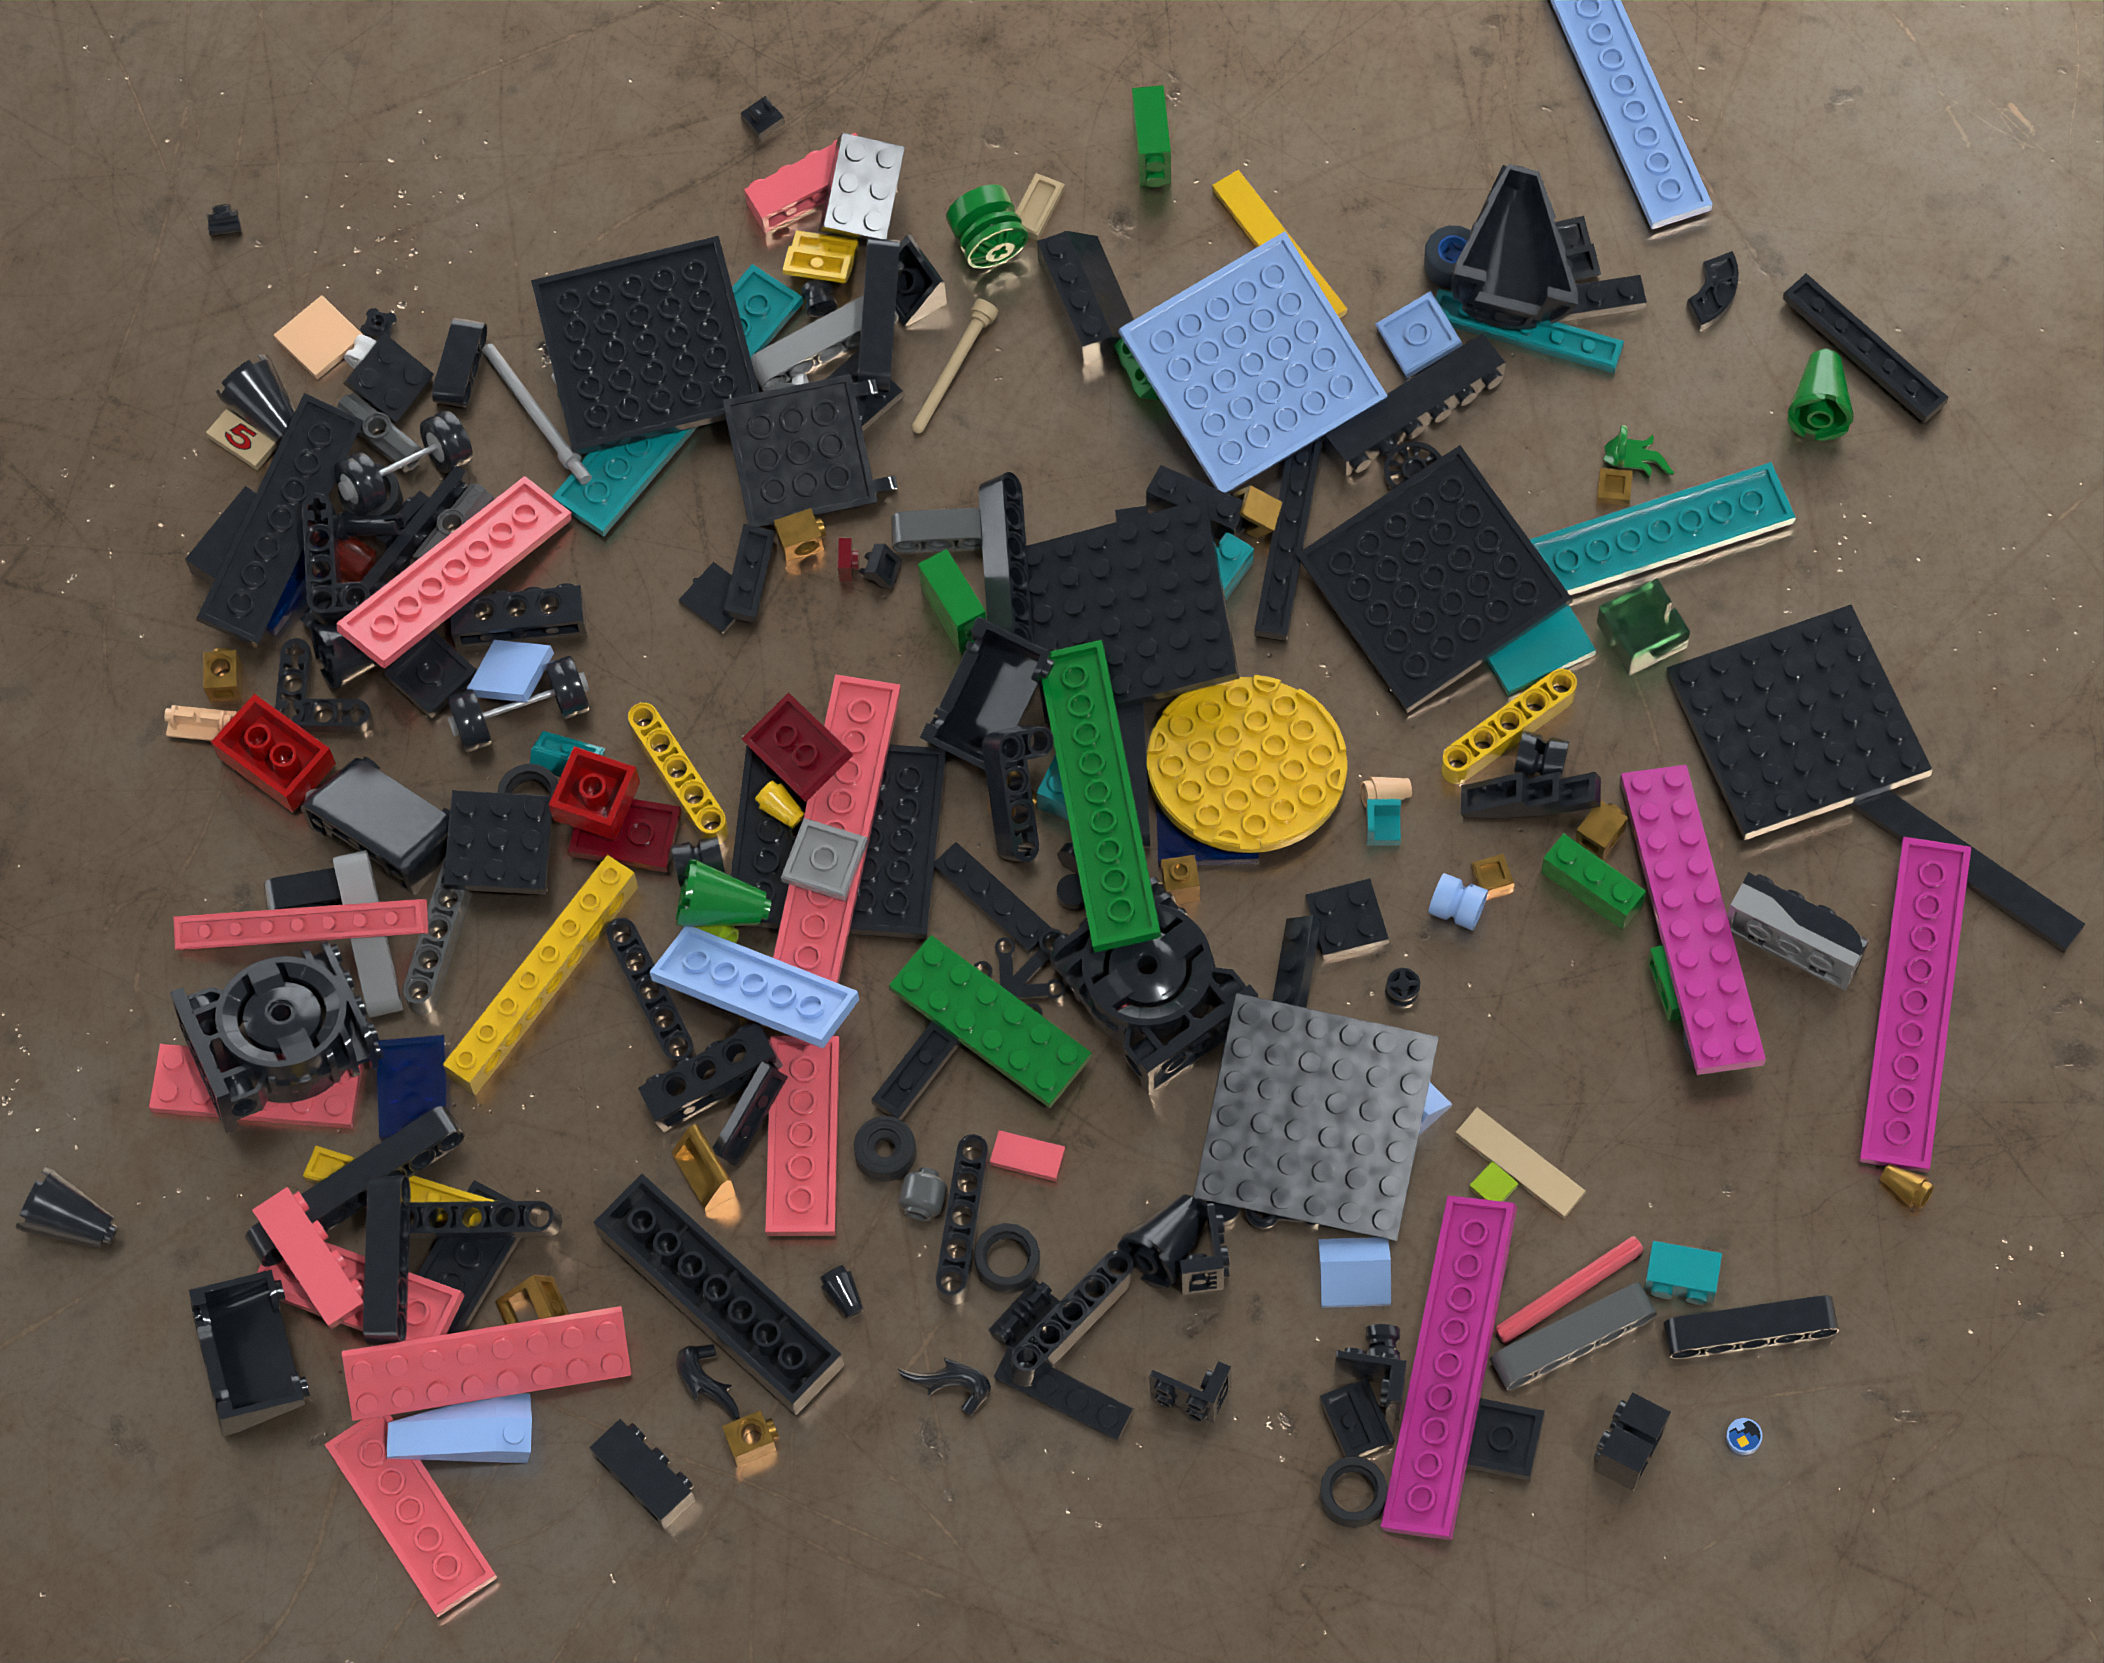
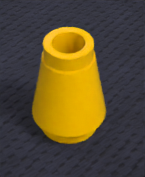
M773 780L770 781L755 798V801L760 804L759 809L788 825L791 829L795 828L804 818L805 813L782 783L777 784Z

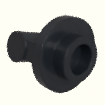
M231 204L212 206V212L206 214L209 235L242 232L238 209H231Z

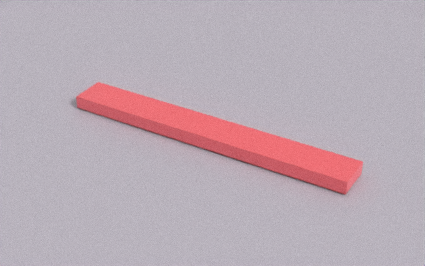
M427 899L173 917L175 950L428 934Z

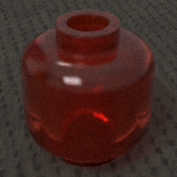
M354 537L346 541L341 539L339 541L341 579L346 582H361L376 564V550Z

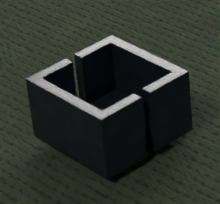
M1633 1392L1628 1402L1621 1399L1609 1427L1613 1429L1612 1432L1605 1430L1596 1447L1597 1451L1594 1455V1459L1598 1460L1596 1472L1634 1491L1648 1464L1647 1458L1652 1457L1666 1429L1671 1411Z

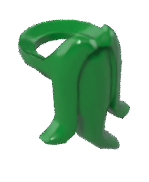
M1621 425L1619 435L1604 446L1606 455L1603 460L1613 467L1642 470L1650 477L1652 469L1646 463L1658 465L1666 474L1674 475V471L1670 468L1665 458L1659 452L1649 450L1654 441L1653 434L1644 441L1627 439L1628 428L1626 425Z

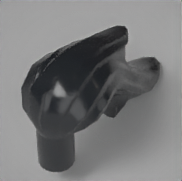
M714 1344L686 1346L681 1349L676 1360L677 1372L694 1401L698 1399L700 1393L724 1408L733 1421L740 1419L738 1407L728 1393L732 1385L713 1380L703 1371L699 1364V1360L715 1358Z
M945 1357L946 1367L932 1373H915L898 1368L899 1374L903 1378L918 1386L928 1388V1396L948 1386H962L966 1388L971 1395L962 1405L961 1409L971 1416L990 1394L991 1385L985 1374L968 1365Z

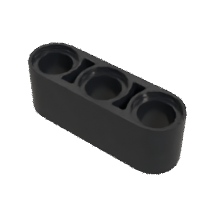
M453 318L433 385V402L463 408L467 407L482 358V349L486 344L488 329L486 323Z
M335 868L280 876L264 882L267 910L343 905Z

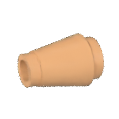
M1369 777L1367 781H1362L1360 784L1361 800L1364 807L1367 808V799L1404 800L1405 798H1411V782L1409 778Z

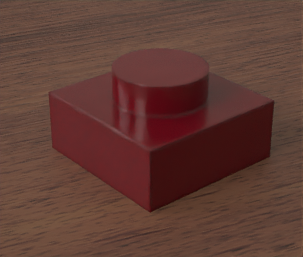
M839 538L837 569L840 582H853V570H859V550L853 549L852 538Z

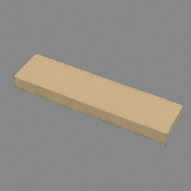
M1478 1107L1455 1133L1458 1139L1489 1163L1492 1161L1496 1163L1519 1186L1563 1220L1586 1193V1190Z

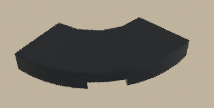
M1733 251L1703 262L1704 285L1697 294L1687 300V306L1700 331L1717 322L1727 312L1734 300L1739 272Z

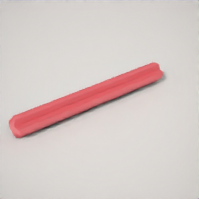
M1630 1237L1497 1325L1495 1328L1496 1335L1504 1344L1512 1341L1640 1256L1644 1250L1643 1246L1636 1237Z

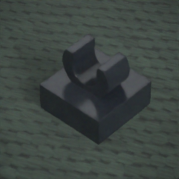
M766 96L740 113L742 121L759 140H762L785 124L784 116Z
M885 543L874 544L872 552L864 555V558L868 560L866 569L861 568L859 573L867 580H874L881 588H893L902 559Z

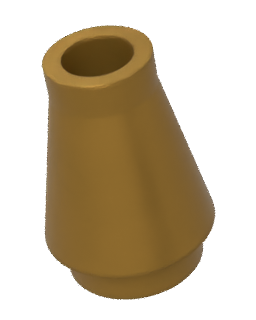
M1889 1164L1884 1169L1880 1177V1181L1894 1191L1909 1207L1916 1206L1919 1209L1923 1208L1928 1202L1935 1187L1929 1182L1928 1177Z

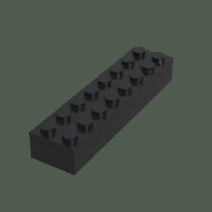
M643 1173L593 1222L598 1235L795 1415L845 1366L842 1354Z

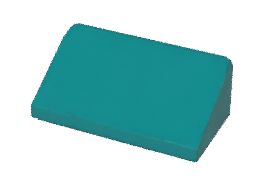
M542 731L531 748L530 764L541 765L549 769L553 775L561 777L574 746L602 756L605 753V748Z

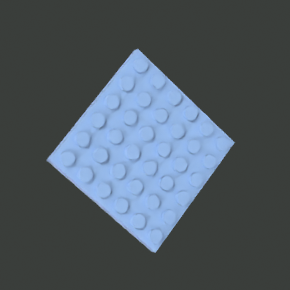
M1285 231L1131 321L1118 331L1215 489L1225 493H1229L1387 398L1384 389Z

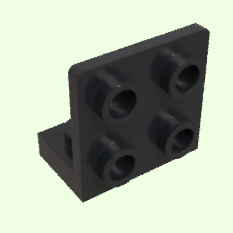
M1214 1203L1207 1204V1228L1212 1256L1207 1257L1206 1254L1199 1253L1187 1256L1186 1260H1180L1182 1295L1223 1290L1224 1278L1230 1277L1227 1246H1220L1225 1244L1222 1213H1215Z
M1348 1347L1344 1351L1337 1350L1335 1376L1362 1380L1367 1377L1369 1382L1381 1383L1379 1406L1386 1407V1419L1399 1420L1407 1361L1400 1360V1356L1392 1353H1380L1379 1356L1365 1354L1364 1350Z
M1218 1361L1214 1371L1208 1369L1200 1386L1203 1391L1152 1370L1149 1375L1150 1395L1154 1396V1401L1161 1406L1170 1409L1176 1406L1185 1410V1414L1195 1421L1204 1423L1205 1420L1214 1423L1231 1388V1366Z

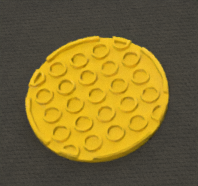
M1268 676L1240 677V679L1182 693L1167 706L1155 728H1153L1149 739L1147 775L1151 791L1161 810L1172 823L1190 837L1209 846L1226 851L1242 853L1267 852L1301 841L1321 827L1331 816L1342 797L1347 776L1346 745L1342 733L1331 714L1321 703L1304 690H1297L1281 683L1279 679Z

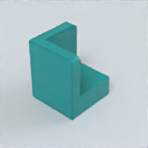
M1367 799V846L1401 844L1400 799Z

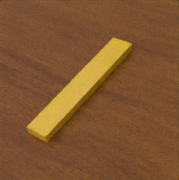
M1239 170L1212 185L1213 193L1256 248L1285 231L1339 319L1347 314L1346 306Z
M315 1146L303 1173V1178L306 1181L318 1184L356 1158ZM414 1175L409 1178L411 1202L495 1201ZM447 1212L440 1214L436 1221L446 1224L448 1221ZM481 1212L473 1214L470 1218L471 1228L478 1226L481 1222Z

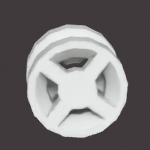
M358 335L354 340V348L348 350L344 355L345 361L355 369L376 341L365 335Z

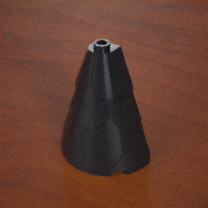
M1508 164L1482 209V215L1472 229L1468 242L1453 268L1451 290L1454 300H1459L1462 303V310L1469 316L1491 326L1519 330L1537 328V323L1549 320L1553 324L1562 320L1578 306L1579 293L1565 255V247L1554 221L1556 216L1539 171Z

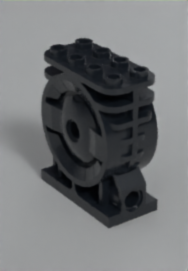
M1158 876L1152 877L1150 880L1162 938L1114 948L1109 961V974L1094 985L1092 979L1103 974V963L1108 950L1094 952L1087 917L1070 935L1065 933L1059 936L1052 943L1053 949L1050 953L1051 968L1055 973H1060L1063 977V983L1068 989L1072 988L1075 992V998L1079 1003H1083L1087 1007L1095 1023L1108 1036L1124 1044V1059L1141 1079V1086L1148 1095L1225 1042L1235 993L1258 998V993L1250 984L1246 986L1233 969L1216 967L1205 934L1188 917L1186 910L1183 907L1179 908L1173 894L1164 890L1163 882ZM1195 956L1192 960L1191 977L1186 988L1177 998L1162 1005L1179 993L1186 977V961ZM1145 965H1150L1156 968V971L1146 975L1141 973L1139 969ZM1128 1002L1131 1003V1004H1133V1005H1128V1006L1122 1008L1121 1010L1117 1011L1119 1008H1121L1123 1005H1125V1004L1128 1003ZM1211 1004L1214 1010L1206 1015Z
M328 940L320 942L322 953L312 956L307 947L301 949L302 958L282 956L258 961L236 974L223 990L209 987L188 996L183 987L170 992L180 1030L226 1134L239 1129L237 1120L262 1111L267 1101L277 1103L303 1101L323 1093L335 1083L340 1082V1078L347 1069H349L352 1077L360 1075L358 1065L365 1062L369 1063L372 1070L379 1068L378 1061L383 1059V1055L377 1043L379 1041L374 1024L372 1022L368 1023L365 1017L367 1015L366 1008L360 995L356 997L353 991L355 986L348 969L344 970L341 965L343 960L336 943L330 945ZM319 1004L326 1007V1019L322 1029V1013ZM243 1022L247 1037L253 1045L248 1043L239 1031V1027ZM317 1037L320 1046L314 1049L312 1042ZM276 1055H282L284 1060L278 1061Z

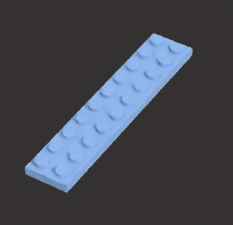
M1550 0L1651 229L1711 211L1713 204L1621 0Z

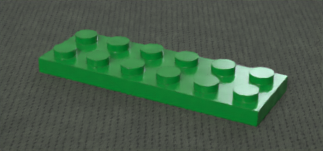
M930 935L889 984L890 991L1049 1108H1051L1092 1058L1091 1051L932 935Z

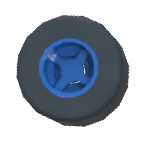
M1448 225L1437 229L1429 236L1425 245L1424 269L1428 278L1436 285L1451 289L1453 268L1468 242L1471 233L1470 229L1459 225Z

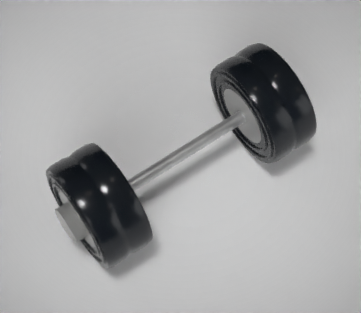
M445 410L423 420L420 424V435L425 449L380 471L363 452L354 453L348 458L338 461L334 465V476L340 493L348 506L358 515L367 514L373 509L383 506L387 501V492L382 476L426 455H429L436 467L444 473H450L456 465L463 467L470 463L473 458L471 442L458 418L450 411Z
M566 656L545 664L552 690L531 696L528 702L516 701L482 713L473 689L449 696L448 703L453 716L448 717V721L454 737L460 735L463 747L467 753L490 746L492 740L485 719L555 696L564 719H570L576 715L589 712L590 707L585 692L590 691L584 672L578 673L573 658Z

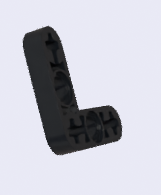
M300 638L286 641L280 653L275 709L283 715H288L290 713L289 701H293L297 715L292 717V721L307 732L360 733L367 730L371 726L373 718L369 706L364 701L358 699L309 698L313 662L310 646ZM297 649H301L302 655L298 657L297 665L299 669L294 668V661L291 656L295 654ZM299 678L303 681L302 687L299 690L290 692L285 689L288 680ZM321 709H329L333 712V715L329 721L321 723L315 720L316 713ZM338 710H342L344 716H341L342 722H339L340 716ZM355 711H361L362 716L358 718L357 722H353L351 716L355 715Z

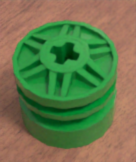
M984 185L966 192L950 205L946 213V220L954 236L959 240L960 248L965 253L968 264L973 268L984 269L1008 261L1025 247L1029 239L1028 232L1022 224L1020 216L1015 213V206L1007 190L1001 185Z

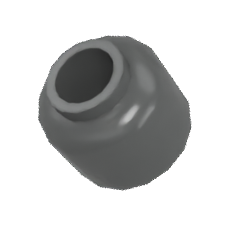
M921 1167L919 1172H911L905 1176L898 1203L904 1209V1214L907 1217L919 1221H930L931 1217L938 1216L942 1210L947 1193V1185L945 1181L939 1178V1172Z

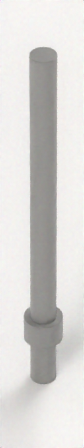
M492 343L484 346L482 352L558 452V459L566 469H570L582 485L587 484L592 476L581 463V456L578 453H573L572 446L566 443Z

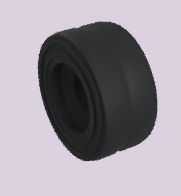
M879 1116L870 1119L861 1126L854 1139V1153L860 1170L866 1176L876 1181L890 1182L897 1180L907 1174L915 1162L917 1150L914 1135L907 1124L895 1117ZM882 1141L893 1143L895 1146L893 1154L888 1157L879 1156L875 1152L878 1143Z

